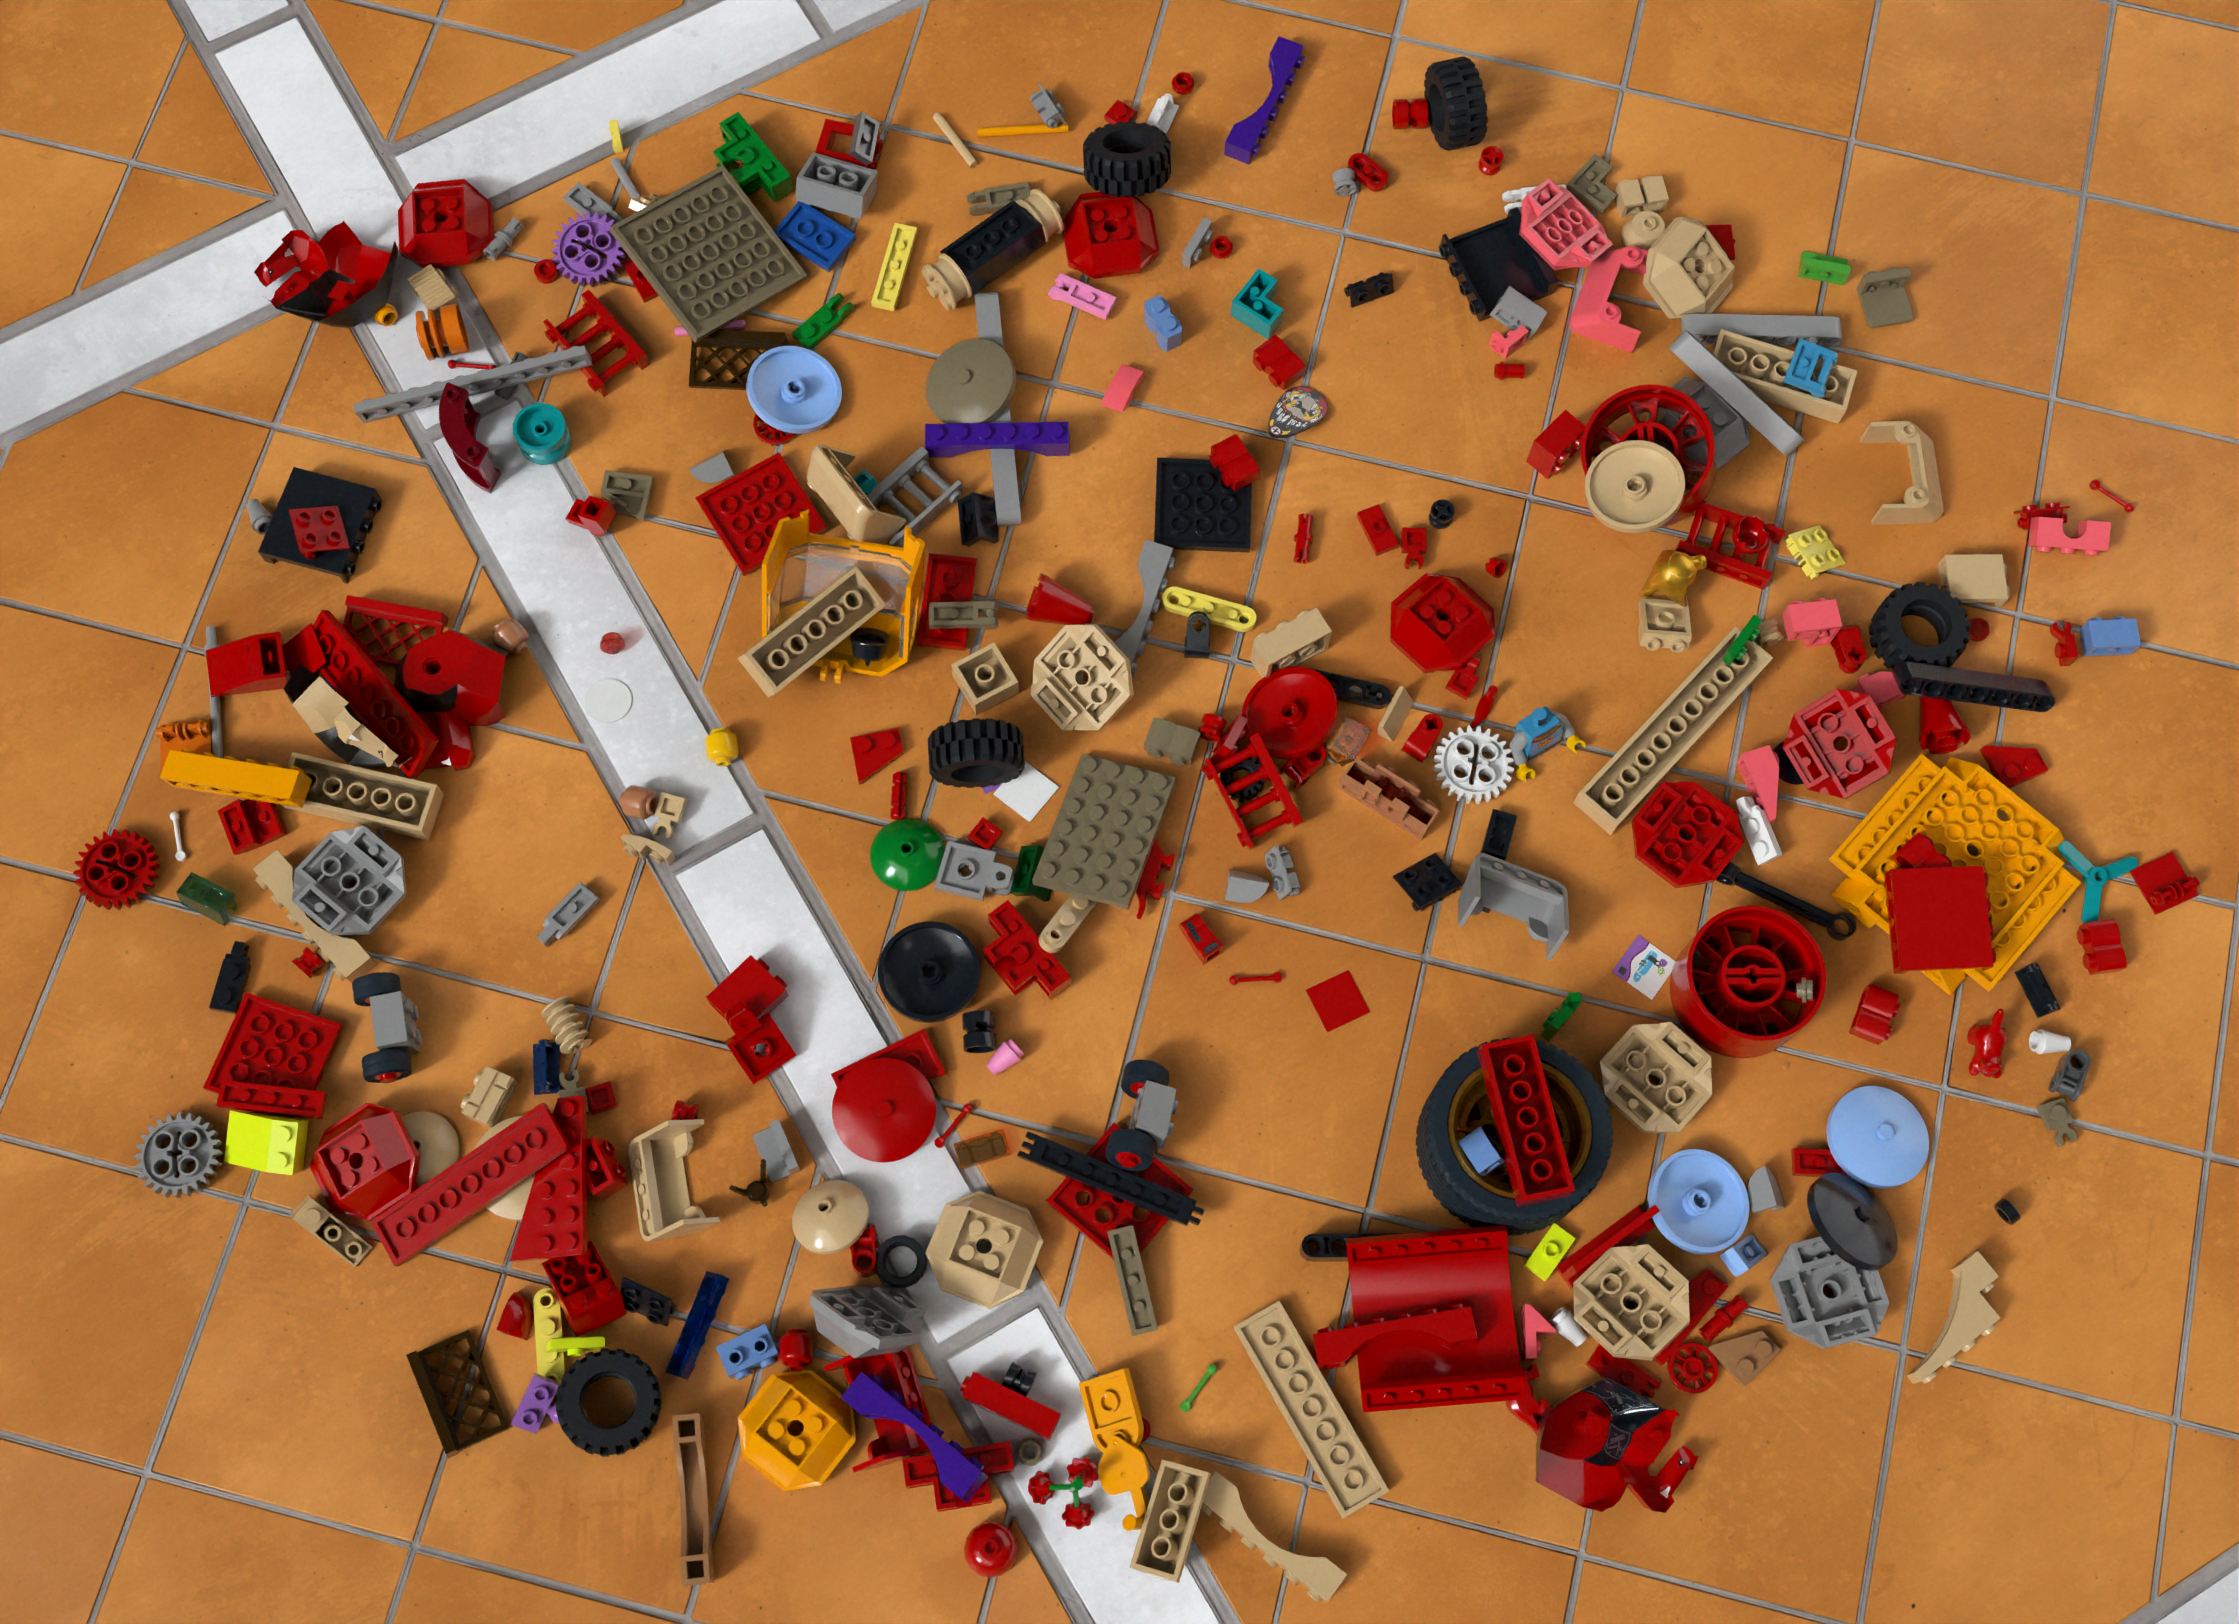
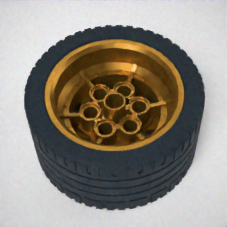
M1494 1039V1040H1491L1489 1043L1497 1042V1041H1502V1040ZM1535 1041L1575 1191L1570 1196L1517 1207L1511 1184L1501 1182L1506 1176H1509L1506 1162L1485 1176H1482L1477 1172L1462 1149L1459 1140L1479 1126H1482L1483 1129L1486 1128L1492 1132L1493 1139L1498 1145L1496 1148L1503 1155L1477 1054L1480 1046L1488 1042L1469 1049L1468 1052H1464L1451 1063L1436 1083L1421 1110L1422 1113L1419 1116V1124L1416 1130V1134H1418L1416 1137L1417 1157H1419L1420 1169L1422 1168V1176L1424 1180L1426 1179L1429 1190L1433 1191V1196L1436 1200L1439 1199L1440 1204L1445 1209L1447 1208L1450 1214L1454 1217L1456 1215L1459 1218L1458 1220L1463 1223L1467 1222L1473 1228L1506 1225L1507 1235H1523L1525 1232L1529 1234L1536 1230L1545 1229L1547 1226H1551L1561 1220L1583 1201L1596 1187L1603 1176V1172L1606 1170L1607 1161L1611 1155L1613 1128L1611 1127L1612 1118L1609 1116L1610 1109L1605 1102V1095L1601 1093V1087L1598 1082L1595 1083L1593 1075L1586 1071L1587 1068L1582 1063L1579 1064L1576 1058L1570 1057L1566 1051L1559 1050L1552 1044L1547 1045L1544 1041ZM1476 1104L1480 1119L1467 1121L1471 1109Z

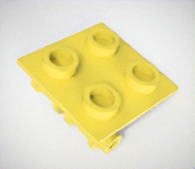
M1820 525L1788 535L1786 547L1795 556V560L1803 557L1798 565H1804L1802 570L1807 578L1810 577L1811 580H1814L1820 576L1819 573L1846 564L1840 552L1834 547L1827 533Z

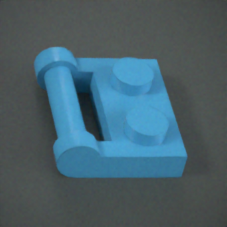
M1800 339L1783 382L1806 390L1813 396L1821 398L1826 392V382L1832 366L1836 364L1839 355L1832 350ZM1821 358L1824 363L1816 382L1811 381L1810 379L1817 360Z

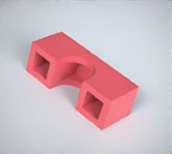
M2031 518L2028 546L2037 547V552H2051L2052 548L2060 549L2062 554H2075V550H2082L2084 555L2099 556V552L2108 551L2111 522L2079 521L2076 535L2073 538H2069L2063 532L2062 518Z

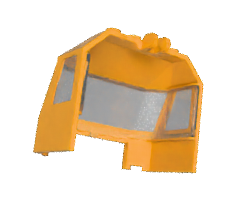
M809 509L800 512V517L780 519L762 562V638L847 571L857 566L886 604L885 607L858 628L879 629L889 635L890 644L887 647L885 656L880 661H871L869 666L866 667L865 660L857 659L853 656L850 635H848L812 665L821 667L820 681L827 680L829 668L837 669L834 679L835 683L839 684L842 682L844 671L883 677L908 661L917 633L924 575L925 542L921 538L916 539L912 535V530L907 525L904 529V548L809 533Z

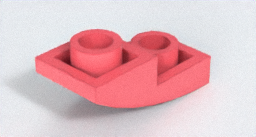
M1122 364L1104 395L1102 405L1123 413L1132 401L1133 392L1142 381L1144 371Z

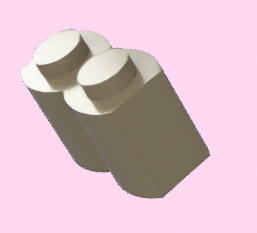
M1154 718L1144 743V750L1154 758L1167 757L1171 759L1170 761L1178 766L1191 765L1201 733L1164 719Z

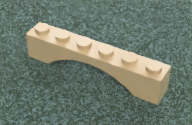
M278 850L274 851L253 868L258 875L255 878L257 883L264 890L269 888L274 893L270 898L279 908L286 907L289 911L286 914L287 918L295 926L300 924L304 928L301 934L310 944L316 942L320 947L317 950L318 954L326 963L330 960L334 963L336 967L332 970L342 981L347 978L352 983L353 980L365 975L377 965L355 939L331 935L318 927L309 915L292 902L295 869Z
M1217 1471L1213 1473L1207 1486L1201 1511L1208 1516L1213 1513L1221 1519L1218 1524L1226 1531L1232 1533L1234 1530L1242 1536L1240 1541L1252 1551L1256 1547L1264 1553L1262 1559L1273 1568L1279 1565L1286 1571L1284 1576L1296 1586L1300 1582L1308 1588L1306 1594L1318 1603L1321 1600L1328 1602L1347 1574L1326 1557L1296 1555L1279 1548L1267 1540L1248 1518L1241 1503L1238 1488Z

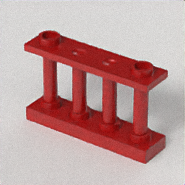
M587 290L581 294L584 301L583 308L556 327L548 319L544 320L543 322L546 327L544 333L552 344L556 342L564 351L574 346H583L601 332L606 333L608 331L612 336L610 337L611 340L590 354L592 364H595L616 348L620 349L622 347L626 352L625 357L598 376L590 366L579 368L588 378L587 383L594 392L599 391L605 397L608 395L604 385L606 381L630 364H637L643 370L649 365L646 353L593 293ZM587 316H594L597 319L595 326L571 343H568L562 336L563 333Z
M1703 501L1691 514L1695 517L1687 540H1680L1674 551L1682 552L1689 556L1704 555L1707 561L1706 570L1764 590L1772 575V571L1765 568L1772 543L1779 544L1785 534V530L1780 529L1774 524L1764 523V530L1769 532L1767 546L1759 552L1755 565L1743 562L1742 557L1744 553L1739 551L1737 547H1735L1732 557L1720 554L1719 549L1726 528L1734 529L1737 522L1744 516ZM1704 519L1717 523L1709 549L1697 546L1696 544Z
M1259 733L1249 737L1250 744L1247 745V748L1214 765L1207 758L1204 760L1206 766L1202 767L1209 781L1214 780L1240 831L1236 834L1242 847L1247 846L1249 850L1254 848L1251 840L1285 823L1287 825L1292 823L1295 828L1304 822ZM1250 757H1258L1261 766L1258 767L1259 770L1225 787L1223 786L1218 773ZM1261 779L1270 780L1273 788L1269 789V793L1237 809L1234 808L1229 798L1230 795ZM1273 801L1276 803L1281 802L1284 808L1281 811V815L1246 831L1240 819L1241 817Z

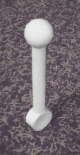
M173 811L170 814V819L173 820L178 851L175 854V858L183 862L186 860L187 855L183 852L178 822L180 814L177 811Z

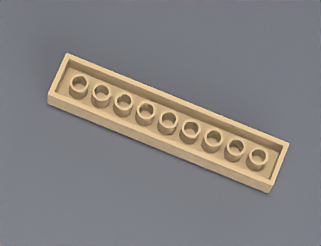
M1736 626L1578 793L1573 804L1608 834H1613L1772 661L1773 657L1754 641L1751 642L1749 640L1744 645L1748 649L1740 660L1735 658L1730 665L1722 661L1728 649L1741 633V630Z

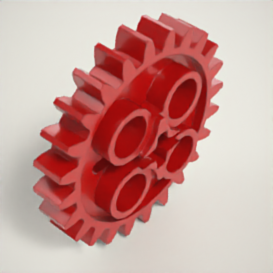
M113 829L112 836L104 831L103 839L100 840L94 836L95 844L92 846L86 843L85 846L88 851L78 853L83 857V860L75 861V864L80 867L79 870L73 872L74 875L79 877L75 884L81 887L79 892L84 896L86 895L85 899L90 903L94 901L93 904L99 908L103 905L104 908L110 910L114 905L117 910H121L122 903L131 908V900L134 899L140 903L139 895L149 896L146 888L155 887L156 885L151 882V879L159 878V875L154 872L155 869L161 867V865L155 862L159 858L153 852L155 847L148 844L149 841L144 836L140 838V835L135 831L131 834L127 829H124L122 834H120L119 831ZM113 850H116L115 855L111 858H108L109 853ZM139 859L136 866L130 867L134 860ZM98 861H104L117 869L122 868L127 873L137 877L133 879L117 870L112 871L107 866L98 864ZM100 872H104L103 876L96 880V876ZM126 881L125 886L118 890L119 884Z

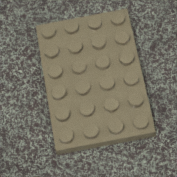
M1082 754L1032 879L1033 885L1129 910L1175 788L1176 777Z

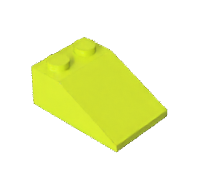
M230 1110L224 1162L259 1171L294 1175L303 1171L309 1119Z

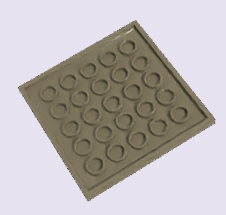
M724 165L619 221L610 228L612 235L695 343L797 285L807 277L805 271Z

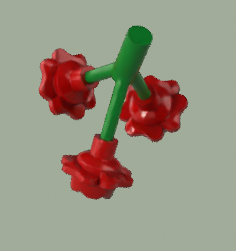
M1088 1457L1082 1459L1073 1458L1072 1464L1067 1466L1070 1484H1054L1050 1480L1049 1473L1037 1471L1035 1476L1029 1479L1028 1492L1032 1496L1034 1503L1045 1505L1047 1500L1053 1497L1055 1490H1069L1073 1493L1074 1502L1066 1505L1061 1517L1065 1520L1067 1527H1075L1080 1530L1091 1524V1519L1095 1512L1091 1510L1089 1503H1081L1079 1501L1078 1491L1083 1487H1092L1093 1481L1098 1480L1097 1464L1095 1462L1090 1463V1458Z

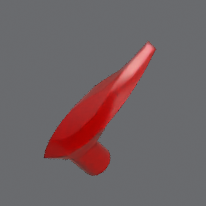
M1489 686L1487 692L1479 700L1475 717L1470 725L1471 728L1479 725L1490 713L1498 692L1496 686Z

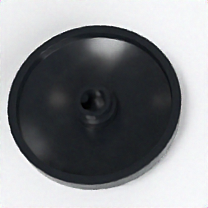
M919 922L903 928L888 941L879 959L878 980L886 1001L900 1015L917 1022L935 1023L956 1016L970 1004L980 983V962L974 945L961 931L941 922Z
M1835 1172L1824 1174L1812 1183L1807 1194L1809 1214L1817 1232L1835 1254L1850 1265L1867 1271L1879 1270L1894 1259L1898 1248L1894 1224L1885 1207L1866 1186L1850 1176Z

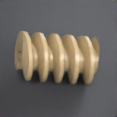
M568 995L555 999L542 1011V1016L547 1019L546 1024L551 1028V1034L556 1037V1044L561 1045L560 1052L563 1054L579 1052L592 1043V1039H583L588 1035L587 1030L579 1031L584 1026V1023L582 1021L574 1022L579 1018V1013L570 1014L575 1009V1005H566L571 999Z

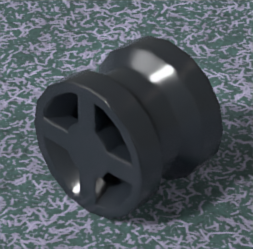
M1438 500L1433 503L1429 513V522L1434 528L1445 529L1451 524L1455 513L1453 504L1447 500Z

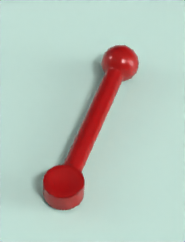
M453 359L448 361L450 369L456 367L487 370L497 368L496 365L460 363Z
M2098 480L2091 481L2089 486L2092 490L2098 489L2122 505L2126 512L2134 510L2133 504H2127L2100 486Z
M1275 972L1272 976L1237 977L1232 975L1229 978V982L1232 985H1236L1238 982L1273 981L1274 983H1279L1282 980V975L1279 972Z
M965 1104L963 1111L942 1137L935 1139L934 1144L937 1148L944 1147L947 1137L965 1115L972 1112L973 1107L971 1104Z

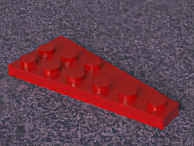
M585 1096L557 1098L553 1116L571 1148L535 1173L510 1258L512 1262L587 1256V1121Z

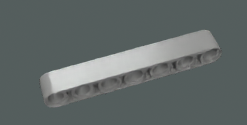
M1687 314L1681 318L1682 332L1686 329L1703 345H1713L1720 329L1775 346L1796 347L1798 341L1803 339L1821 347H1835L1843 341L1841 319L1835 316Z
M1685 329L1669 346V349L1785 456L1788 457L1805 440L1787 421L1689 331Z

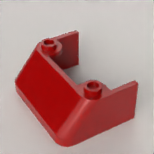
M906 1348L899 1352L853 1358L851 1355H848L824 1366L825 1372L844 1369L846 1379L850 1385L861 1372L868 1376L872 1373L884 1382L882 1388L888 1393L893 1389L904 1398L902 1404L909 1409L913 1406L924 1415L922 1421L928 1426L931 1424L913 1360ZM874 1419L879 1439L871 1441L868 1445V1457L870 1460L852 1467L853 1472L882 1467L922 1454L930 1449L925 1441L909 1426L893 1420Z

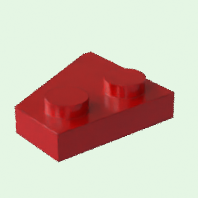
M1241 714L1228 726L1221 740L1212 752L1214 754L1210 758L1212 765L1222 761L1226 756H1232L1237 750L1238 746L1235 743H1238L1246 733V730L1243 728L1248 720Z
M899 728L850 737L859 785L864 784L868 777L877 771L880 772L887 767L889 762L895 761L904 754Z

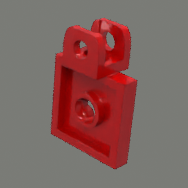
M743 1002L737 1003L725 1012V1019L735 1033L725 1043L753 1084L796 1056V1053L769 1013L757 1019ZM766 1043L764 1053L761 1054L759 1051L754 1053L757 1044Z

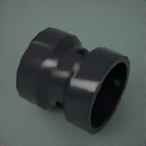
M1013 1361L1002 1385L1009 1389L1013 1388L1019 1394L1027 1397L1037 1372L1030 1369L1024 1370L1020 1364Z

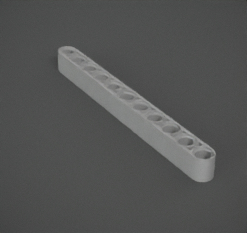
M998 292L974 294L979 339L992 341L1004 350ZM1010 405L990 423H1011ZM990 449L997 526L1021 524V512L1014 449Z

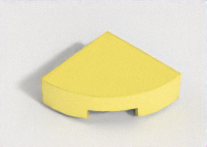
M618 120L609 121V130L612 134L613 150L615 153L623 152V144Z

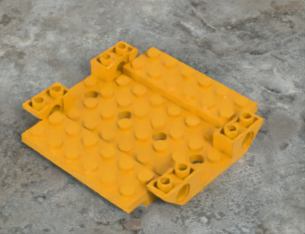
M1921 753L1828 859L1850 877H1846L1830 897L1867 928L1870 929L1876 924L1890 935L1884 873L1890 869H1902L1894 861L1892 855L1918 832L1928 836L1933 841L1936 851L1946 855L1951 860L1952 867L1983 866L1984 872L1988 876L1986 897L1991 902V910L1988 916L1989 923L1993 925L1991 945L1996 952V962L1993 963L1994 967L1988 970L1957 969L1921 972L1948 995H1951L1965 979V973L1989 992L2081 882L2062 867L2064 865L2063 861L2066 858L2058 849V845L2065 841L2060 830L1978 764L1951 757L1940 769ZM2002 810L2006 812L2008 821L2000 820L1997 817V811ZM1967 845L1975 846L1979 852L1978 856L1970 855L1967 851Z

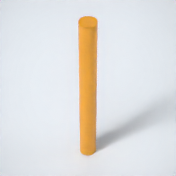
M1058 123L1053 129L1045 124L977 128L978 137L1069 132L1068 123L1066 126L1064 123Z

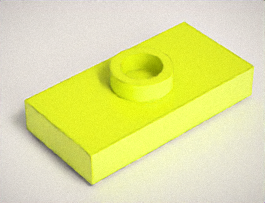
M1554 1223L1523 1266L1543 1281H1546L1576 1238Z
M605 1337L551 1338L546 1343V1353L567 1352V1356H582L584 1351H600L605 1347Z

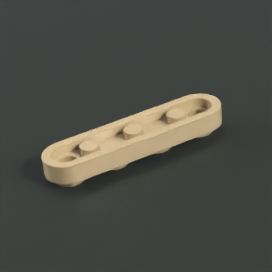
M1070 895L1040 934L1039 944L1041 948L1049 953L1059 952L1097 902Z

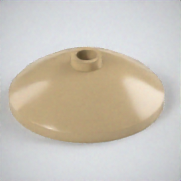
M414 1112L401 1117L414 1144H420L417 1150L420 1155V1163L416 1178V1189L456 1163L460 1154L459 1137L454 1127L445 1118L431 1112Z
M829 1180L819 1183L809 1189L798 1201L792 1217L793 1232L800 1244L811 1252L817 1254L840 1252L854 1244L864 1232L869 1219V1205L862 1191L850 1182Z

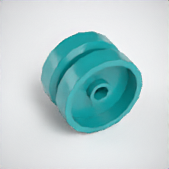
M546 403L531 404L523 408L516 415L513 422V435L522 454L530 462L539 465H549L560 461L568 453L571 446V434L562 413L553 405Z

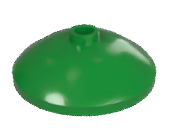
M917 819L896 820L883 827L875 836L870 850L871 865L879 880L888 887L899 891H916L930 885L937 878L945 847L939 833L929 824ZM906 846L911 848V851L908 853L902 851Z

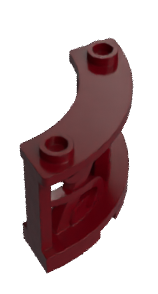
M448 382L443 389L439 404V421L442 433L466 477L476 486L491 494L501 476V472L493 466L488 455V447L476 440V431L481 415L474 410L468 397V390Z

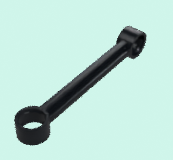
M1729 862L1716 878V881L1722 884L1736 885L1827 928L1830 937L1837 941L1846 940L1856 930V922L1851 915L1847 913L1833 915L1741 872V869L1732 862ZM1837 919L1845 921L1849 927L1848 934L1844 935L1837 932L1834 927V921Z

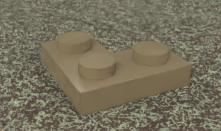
M1594 154L1568 182L1566 189L1600 214H1603L1617 197L1615 192L1601 183L1612 171L1613 166Z

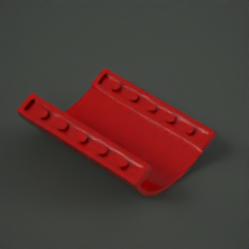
M1506 1225L1346 1239L1354 1323H1359L1360 1326L1368 1325L1371 1320L1377 1318H1385L1386 1321L1396 1320V1316L1411 1313L1413 1317L1423 1315L1422 1312L1428 1309H1438V1312L1449 1310V1307L1452 1305L1464 1304L1465 1307L1471 1306L1477 1333L1476 1344L1453 1348L1439 1341L1414 1335L1393 1336L1365 1347L1357 1354L1363 1413L1526 1399L1524 1372L1521 1370L1513 1312Z

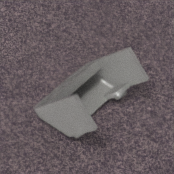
M1478 853L1475 856L1458 900V925L1463 927L1469 916L1480 914L1483 907L1527 923V930L1533 939L1546 942V958L1551 960L1570 932L1568 894L1565 886L1554 879L1491 855Z

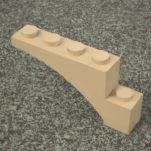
M1979 1251L1968 1255L1950 1269L1953 1273V1287L1948 1314L1931 1350L1906 1375L1913 1384L1921 1381L1924 1384L1928 1383L1937 1376L1935 1370L1940 1366L1946 1368L1957 1360L1955 1354L1960 1350L1966 1352L1975 1346L1977 1342L1974 1339L1980 1334L1985 1337L1996 1329L1994 1323L2000 1319V1316L1982 1295L1995 1286L1992 1282L1999 1276Z

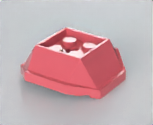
M1546 179L1523 198L1519 234L1554 271L1572 267L1587 268L1613 245L1611 240L1607 238L1602 224L1570 191L1556 185L1552 179Z

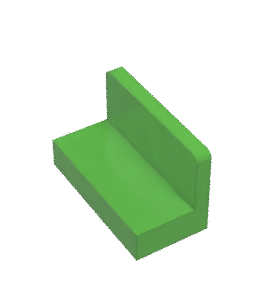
M1803 251L1800 258L1798 277L1844 285L1850 275L1851 266L1847 265V259Z

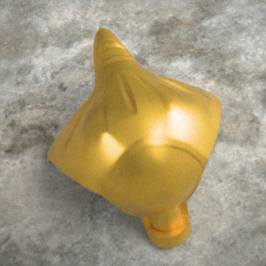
M1663 550L1658 556L1647 582L1640 591V595L1649 596L1656 591H1661L1680 606H1687L1689 597L1686 588L1695 580L1697 570L1706 568L1707 561L1705 556H1689L1674 550Z

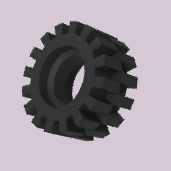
M1256 757L1253 759L1248 758L1220 772V780L1225 787L1234 782L1233 774L1237 770H1246L1251 774L1259 770L1258 767L1261 766V763H1257ZM1264 779L1232 794L1230 799L1235 800V798H1239V802H1243L1245 798L1247 801H1250L1252 796L1257 797L1259 791L1261 792Z

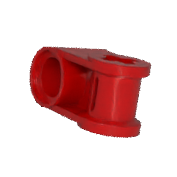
M1857 625L1843 626L1830 643L1834 649L1839 668L1847 674H1853L1859 670L1860 665L1867 657V653L1861 639L1859 627Z
M1436 714L1425 715L1415 731L1411 733L1401 751L1423 763L1443 728L1442 719ZM1430 725L1434 726L1431 731L1427 730V727Z
M1321 745L1304 756L1289 759L1281 767L1280 772L1286 774L1295 783L1294 787L1299 789L1324 766L1326 749ZM1316 753L1320 755L1321 759L1312 761L1308 755Z
M875 1224L871 1225L870 1228H865L860 1238L850 1246L853 1268L856 1274L862 1278L871 1277L877 1271V1235ZM861 1259H871V1266L868 1269H860L858 1263Z

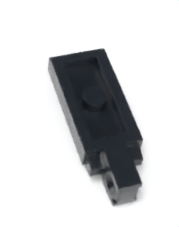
M235 941L231 954L227 953L225 959H223L209 1006L211 1010L232 1014L237 1013L251 969L249 964L250 958L246 957L249 946L245 942Z

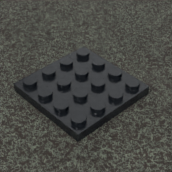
M1157 458L1154 542L1177 550L1250 553L1252 483L1234 491L1230 486L1227 487L1221 477L1223 473L1219 468H1214L1210 460Z

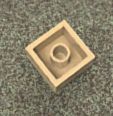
M994 642L951 665L952 676L976 715L1019 693L1018 681Z

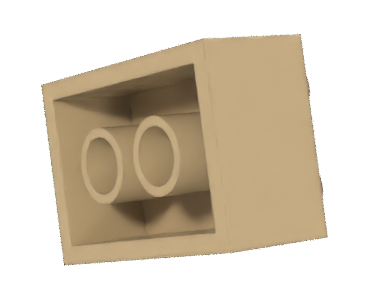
M1317 608L1311 611L1304 610L1297 615L1296 619L1290 622L1284 621L1277 625L1275 630L1270 633L1263 632L1255 637L1250 660L1261 678H1267L1276 670L1296 667L1328 650L1332 630Z

